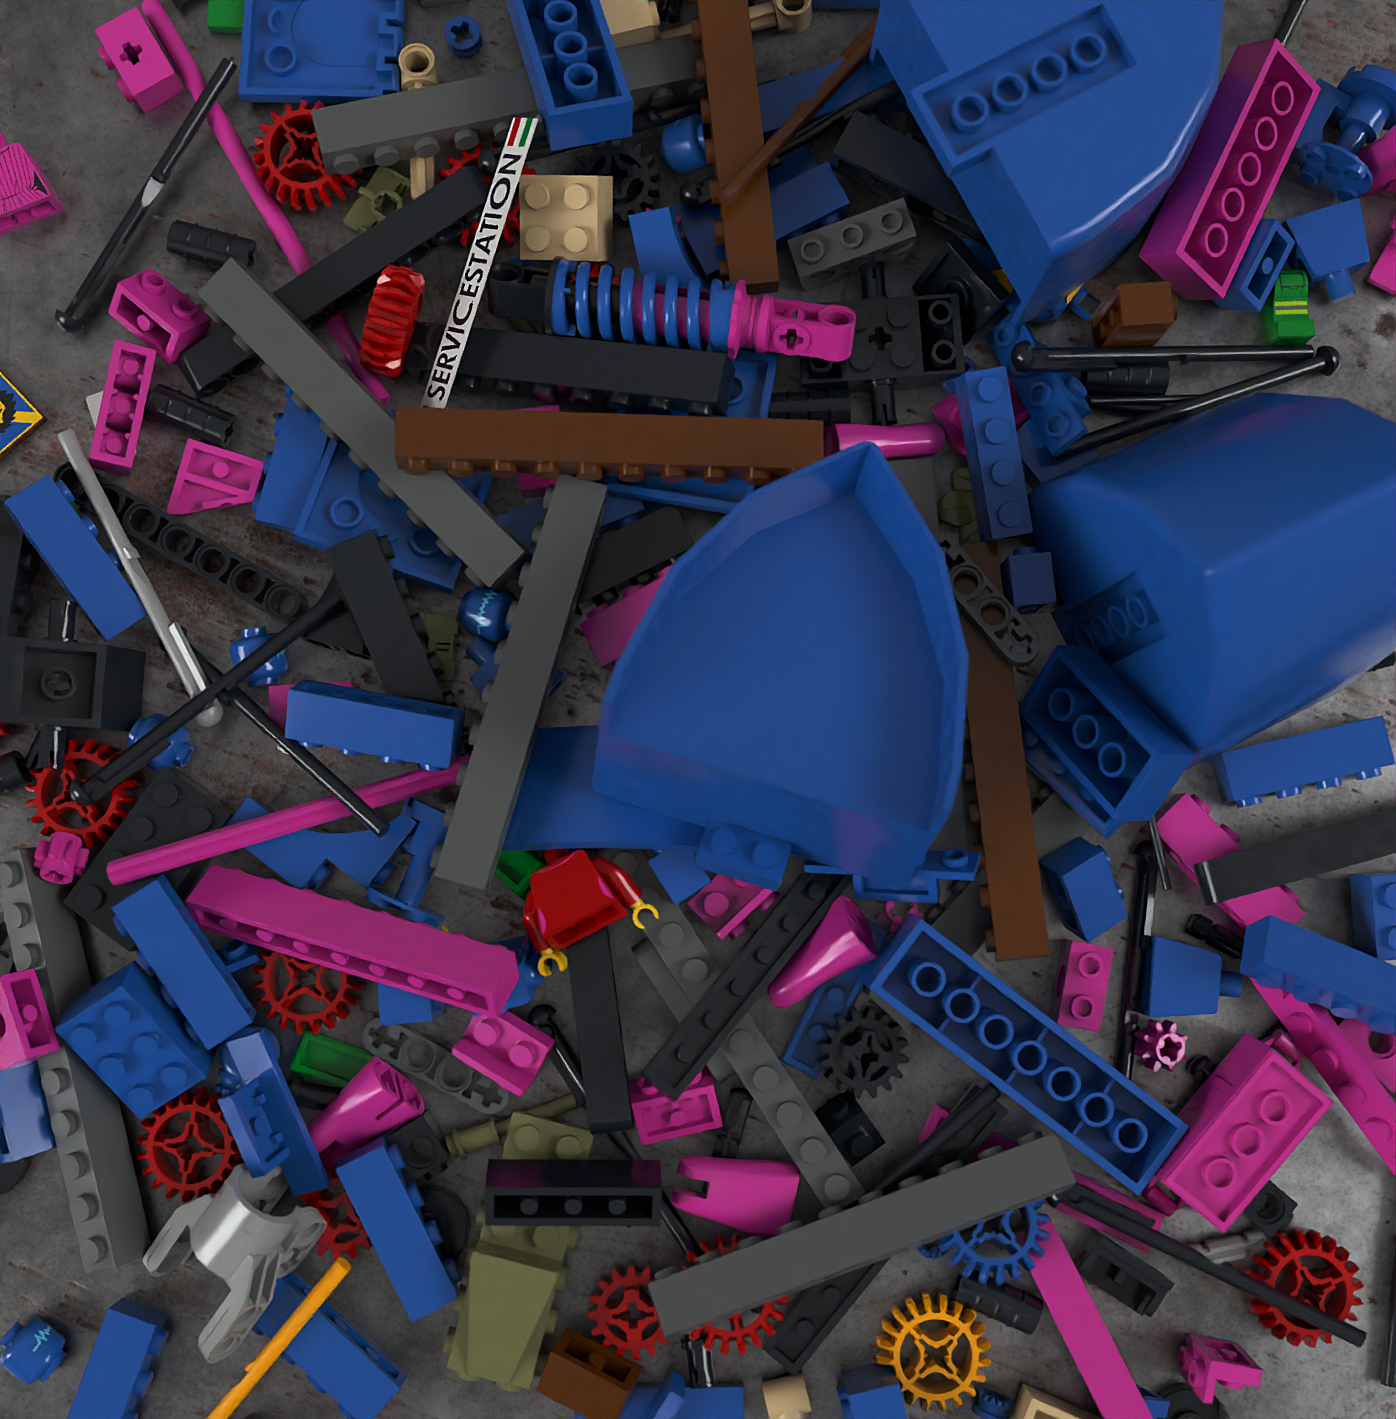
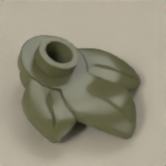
M969 467L956 469L951 472L952 483L956 490L948 492L937 502L938 518L945 523L960 526L959 545L979 543L981 539Z

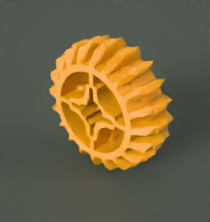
M923 1291L920 1296L921 1304L916 1305L913 1298L907 1296L905 1297V1303L908 1309L905 1312L896 1305L891 1308L894 1317L897 1319L896 1322L883 1319L881 1323L882 1328L890 1335L877 1336V1345L885 1350L877 1353L876 1359L878 1364L892 1365L900 1384L901 1393L905 1391L904 1401L907 1405L911 1406L920 1397V1407L923 1411L927 1412L932 1400H935L939 1411L944 1412L946 1410V1399L952 1398L953 1403L957 1407H961L962 1400L959 1395L961 1392L965 1391L967 1395L975 1397L976 1391L971 1384L972 1380L978 1383H985L986 1377L978 1367H988L991 1365L989 1356L982 1353L991 1348V1343L988 1338L980 1337L986 1331V1327L982 1321L973 1322L977 1315L975 1310L966 1308L962 1311L963 1304L953 1300L947 1306V1296L941 1291L936 1295L935 1303H931L928 1292ZM931 1319L950 1322L948 1325L943 1323L935 1330H927L919 1324ZM964 1332L966 1353L962 1364L958 1368L951 1355L953 1349L958 1345L956 1339ZM908 1333L916 1344V1348L909 1357L910 1363L903 1369L900 1364V1349ZM921 1339L928 1345H932L936 1349L939 1348L945 1363L938 1356L935 1357L932 1353L927 1354ZM933 1372L942 1373L947 1377L936 1382H926L917 1379L918 1377L923 1379Z

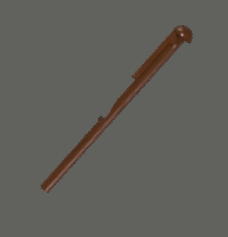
M878 15L842 52L840 56L845 58V60L821 84L816 95L809 102L802 100L792 116L717 193V197L722 204L730 205L869 59Z

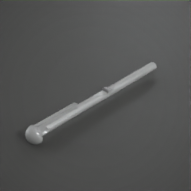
M65 430L59 433L57 438L192 699L210 684L179 623L174 622L171 624L151 582L137 559L140 557L137 549L131 545L73 430ZM216 698L203 712L193 718V721L202 727L216 725L223 716L222 704Z

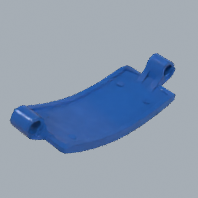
M599 725L538 729L502 851L635 848L698 853L705 827L608 798L597 793L592 788Z

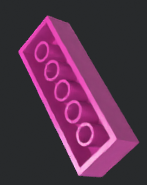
M1277 38L1237 46L1218 86L1215 98L1192 150L1178 177L1172 184L1138 255L1164 281H1170V286L1186 301L1224 299L1321 90L1319 85Z

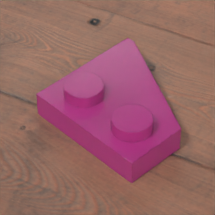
M188 438L166 513L180 516L252 504L256 492L262 490L266 475L263 473L264 462Z

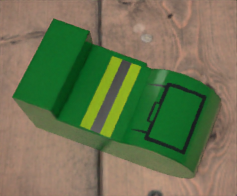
M1303 269L1281 270L1263 305L1266 345L1306 344L1315 336L1314 320L1309 318L1308 278Z

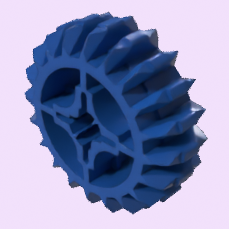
M1044 1200L1019 1208L1025 1225V1236L1022 1246L1014 1240L1016 1235L1009 1226V1218L1016 1211L1014 1210L1004 1214L1000 1219V1223L996 1228L999 1234H995L993 1229L991 1234L986 1231L980 1238H977L985 1222L974 1225V1231L965 1241H963L958 1231L948 1235L949 1239L941 1242L938 1248L940 1252L954 1249L956 1253L948 1261L951 1267L956 1266L961 1259L967 1263L962 1272V1276L968 1278L973 1269L976 1268L980 1270L978 1275L980 1284L987 1282L989 1271L993 1272L997 1285H1002L1005 1282L1004 1270H1007L1010 1277L1017 1281L1021 1278L1018 1264L1030 1272L1035 1268V1264L1028 1254L1041 1258L1045 1253L1042 1246L1035 1242H1045L1050 1237L1049 1232L1037 1228V1226L1049 1222V1215L1035 1213V1210L1044 1204ZM991 1243L1000 1248L1001 1251L1006 1250L1011 1256L1002 1259H990L978 1255L974 1250L983 1244Z

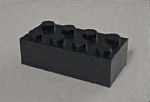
M163 766L62 903L127 951L140 950L131 936L124 937L116 928L112 916L115 915L112 907L119 900L161 874L165 875L182 900L213 857L117 886L112 885L107 875L106 867L108 863L223 828L235 814L236 810L180 769Z

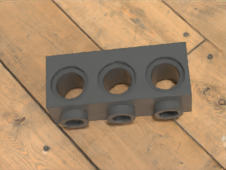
M904 198L787 240L804 291L859 272V266L863 263L871 262V267L875 266V261L884 263L918 250L917 235Z

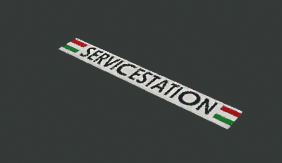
M513 117L420 407L445 408L538 119Z

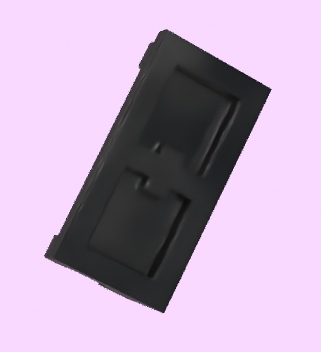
M1094 1228L1091 1229L1072 1260L1079 1275L1141 1316L1145 1314L1151 1317L1160 1306L1167 1292L1175 1284L1162 1272Z

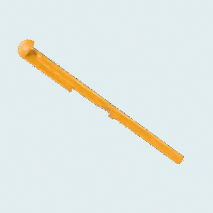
M342 1257L337 1258L257 1357L247 1363L244 1370L248 1373L242 1381L225 1394L206 1419H228L351 1270V1264Z

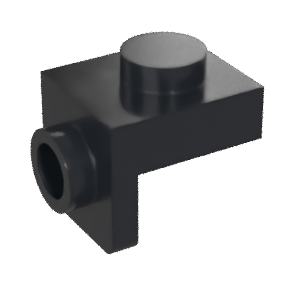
M849 1090L831 1098L815 1112L828 1135L852 1167L886 1143Z

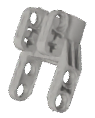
M245 1163L237 1165L217 1194H207L176 1208L143 1257V1263L153 1277H160L185 1264L194 1252L198 1261L211 1273L224 1278L232 1290L199 1335L198 1348L209 1363L221 1361L236 1350L272 1301L277 1278L286 1276L301 1264L327 1227L326 1220L318 1209L313 1208V1206L299 1208L296 1205L290 1215L285 1217L268 1215L289 1186L280 1164L265 1176L253 1179Z

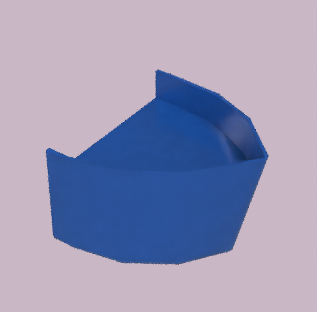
M881 0L868 65L873 70L886 63L905 96L906 104L947 176L954 182L1020 298L1021 302L1011 319L1014 328L1050 310L1082 284L1088 282L1124 255L1168 194L1192 150L1218 90L1224 0Z
M1257 392L1191 415L1042 482L1027 494L1033 532L1030 534L1039 552L1051 551L1054 582L1066 603L1050 613L1066 645L1092 647L1195 754V757L1186 769L1337 694L1396 649V423L1346 399Z
M871 441L859 442L759 488L746 496L671 566L615 665L601 706L592 788L597 793L608 798L705 827L694 863L695 867L777 892L788 856L793 854L886 884L901 886L909 881L951 813L962 766L969 657L943 550L875 443Z

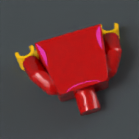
M568 849L543 850V855L547 866L534 872L530 877L532 890L527 895L522 918L535 952H540L542 956L538 962V971L541 975L549 977L551 971L547 965L548 958L555 959L560 971L563 972L567 968L568 962L565 954L559 950L629 914L626 907L630 906L633 909V921L641 929L646 928L639 921L638 912L644 908L650 909L658 920V911L653 904L643 903L641 891L625 869L602 856L591 858L584 849H578L572 853Z

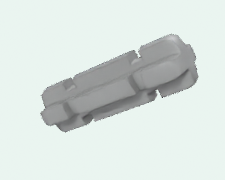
M1259 1229L1243 1231L1242 1236H1237V1233L1205 1240L1204 1245H1199L1198 1242L1187 1244L1215 1264L1245 1258L1246 1253L1253 1256L1266 1252L1263 1246L1266 1239L1263 1232ZM1186 1264V1266L1189 1267V1269H1192V1270H1195V1269H1196V1268H1194V1267H1192V1266Z

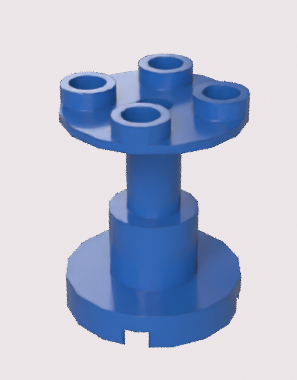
M1365 64L1362 71H1356V66L1349 68L1337 86L1338 89L1352 96L1353 100L1339 121V128L1342 134L1335 145L1328 142L1312 141L1303 144L1296 153L1297 164L1300 167L1296 173L1298 179L1306 185H1319L1333 192L1334 196L1343 202L1365 194L1373 185L1372 173L1368 166L1357 156L1363 144L1373 143L1381 130H1390L1396 125V73L1377 65Z
M409 797L406 799L401 812L420 821L407 848V851L413 854V858L397 893L374 885H368L365 899L384 908L390 906L401 911L404 908L401 914L402 917L413 922L419 921L438 927L445 917L420 904V901L435 868L430 867L433 851L438 842L444 844L449 828L443 826L446 811L437 807L427 806L425 802Z

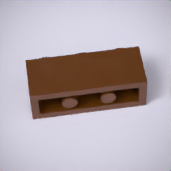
M1170 281L1118 285L1091 323L1093 347L1154 346L1178 317V299L1176 295H1171Z

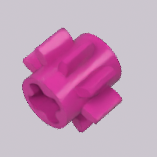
M55 832L51 834L49 842L42 839L38 841L33 867L41 868L40 876L48 882L68 884L72 882L74 874L82 877L85 873L90 850L81 848L83 842L78 836L67 832Z
M875 900L877 903L883 904V911L877 913L875 919L887 918L890 920L888 925L889 932L893 933L896 930L897 924H902L910 913L921 919L925 917L922 913L917 912V904L920 902H909L910 907L905 909L906 917L902 919L899 915H891L889 909L895 906L894 901Z
M1148 1019L1147 1027L1141 1032H1135L1137 1049L1133 1053L1139 1057L1147 1058L1144 1067L1157 1071L1161 1066L1163 1069L1173 1072L1175 1071L1174 1064L1181 1061V1059H1187L1185 1042L1188 1040V1036L1175 1033L1177 1023L1164 1020L1160 1024L1157 1021Z

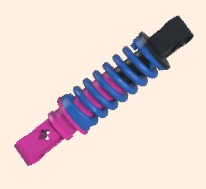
M555 256L550 269L523 266L513 262L494 263L491 265L487 276L488 311L492 315L500 318L542 321L545 323L547 335L575 337L576 329L578 328L580 335L585 339L594 338L600 331L602 338L609 342L617 340L620 334H622L626 343L637 344L644 336L648 346L658 347L666 339L669 348L682 349L686 341H688L690 350L704 351L707 347L706 352L725 353L733 361L740 347L754 348L756 353L761 354L770 351L791 356L800 355L821 358L832 362L846 360L852 353L856 324V313L852 309L843 305H823L800 300L773 298L772 294H764L763 297H753L752 295H747L745 280L725 281L723 290L722 281L715 278L711 281L708 291L700 290L701 280L698 276H691L688 280V286L685 288L678 287L679 277L676 273H669L666 276V284L662 285L656 284L657 275L655 271L647 270L644 273L643 282L634 281V269L626 267L622 271L620 285H612L613 269L610 265L604 264L601 266L598 283L590 282L591 266L588 262H581L577 268V261L567 260L563 256ZM573 273L576 274V280L573 279ZM794 311L797 312L796 319L792 318ZM791 336L795 337L793 344H790Z

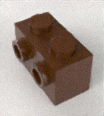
M567 1327L549 1354L536 1391L588 1419H620L629 1403L643 1366Z

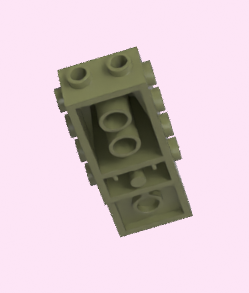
M514 1109L501 1159H588L594 1135H591L590 1128ZM482 1200L475 1226L482 1227L478 1243L471 1242L464 1268L470 1269L468 1285L460 1284L458 1289L459 1298L455 1300L454 1310L460 1311L457 1328L449 1327L443 1347V1353L450 1354L446 1369L456 1371L455 1375L468 1381H479L480 1377L497 1381L496 1385L507 1391L519 1392L522 1388L530 1390L534 1376L541 1378L549 1351L541 1350L544 1335H553L559 1309L553 1308L552 1303L555 1291L564 1292L570 1267L564 1266L562 1263L566 1249L574 1251L580 1226H485V1201Z

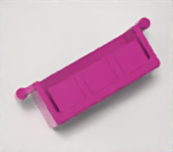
M1277 1029L1271 1036L1262 1040H1258L1247 1032L1177 1114V1117L1190 1127L1141 1192L1142 1197L1167 1217H1170L1176 1210L1189 1204L1223 1234L1228 1230L1334 1103L1329 1096L1299 1072L1301 1061L1306 1055L1294 1039L1282 1029ZM1273 1043L1293 1062L1290 1064L1273 1048H1271L1270 1045ZM1158 1179L1179 1196L1176 1202L1154 1185Z

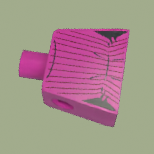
M0 132V235L62 212L65 209L29 151L21 143L8 145L4 134Z

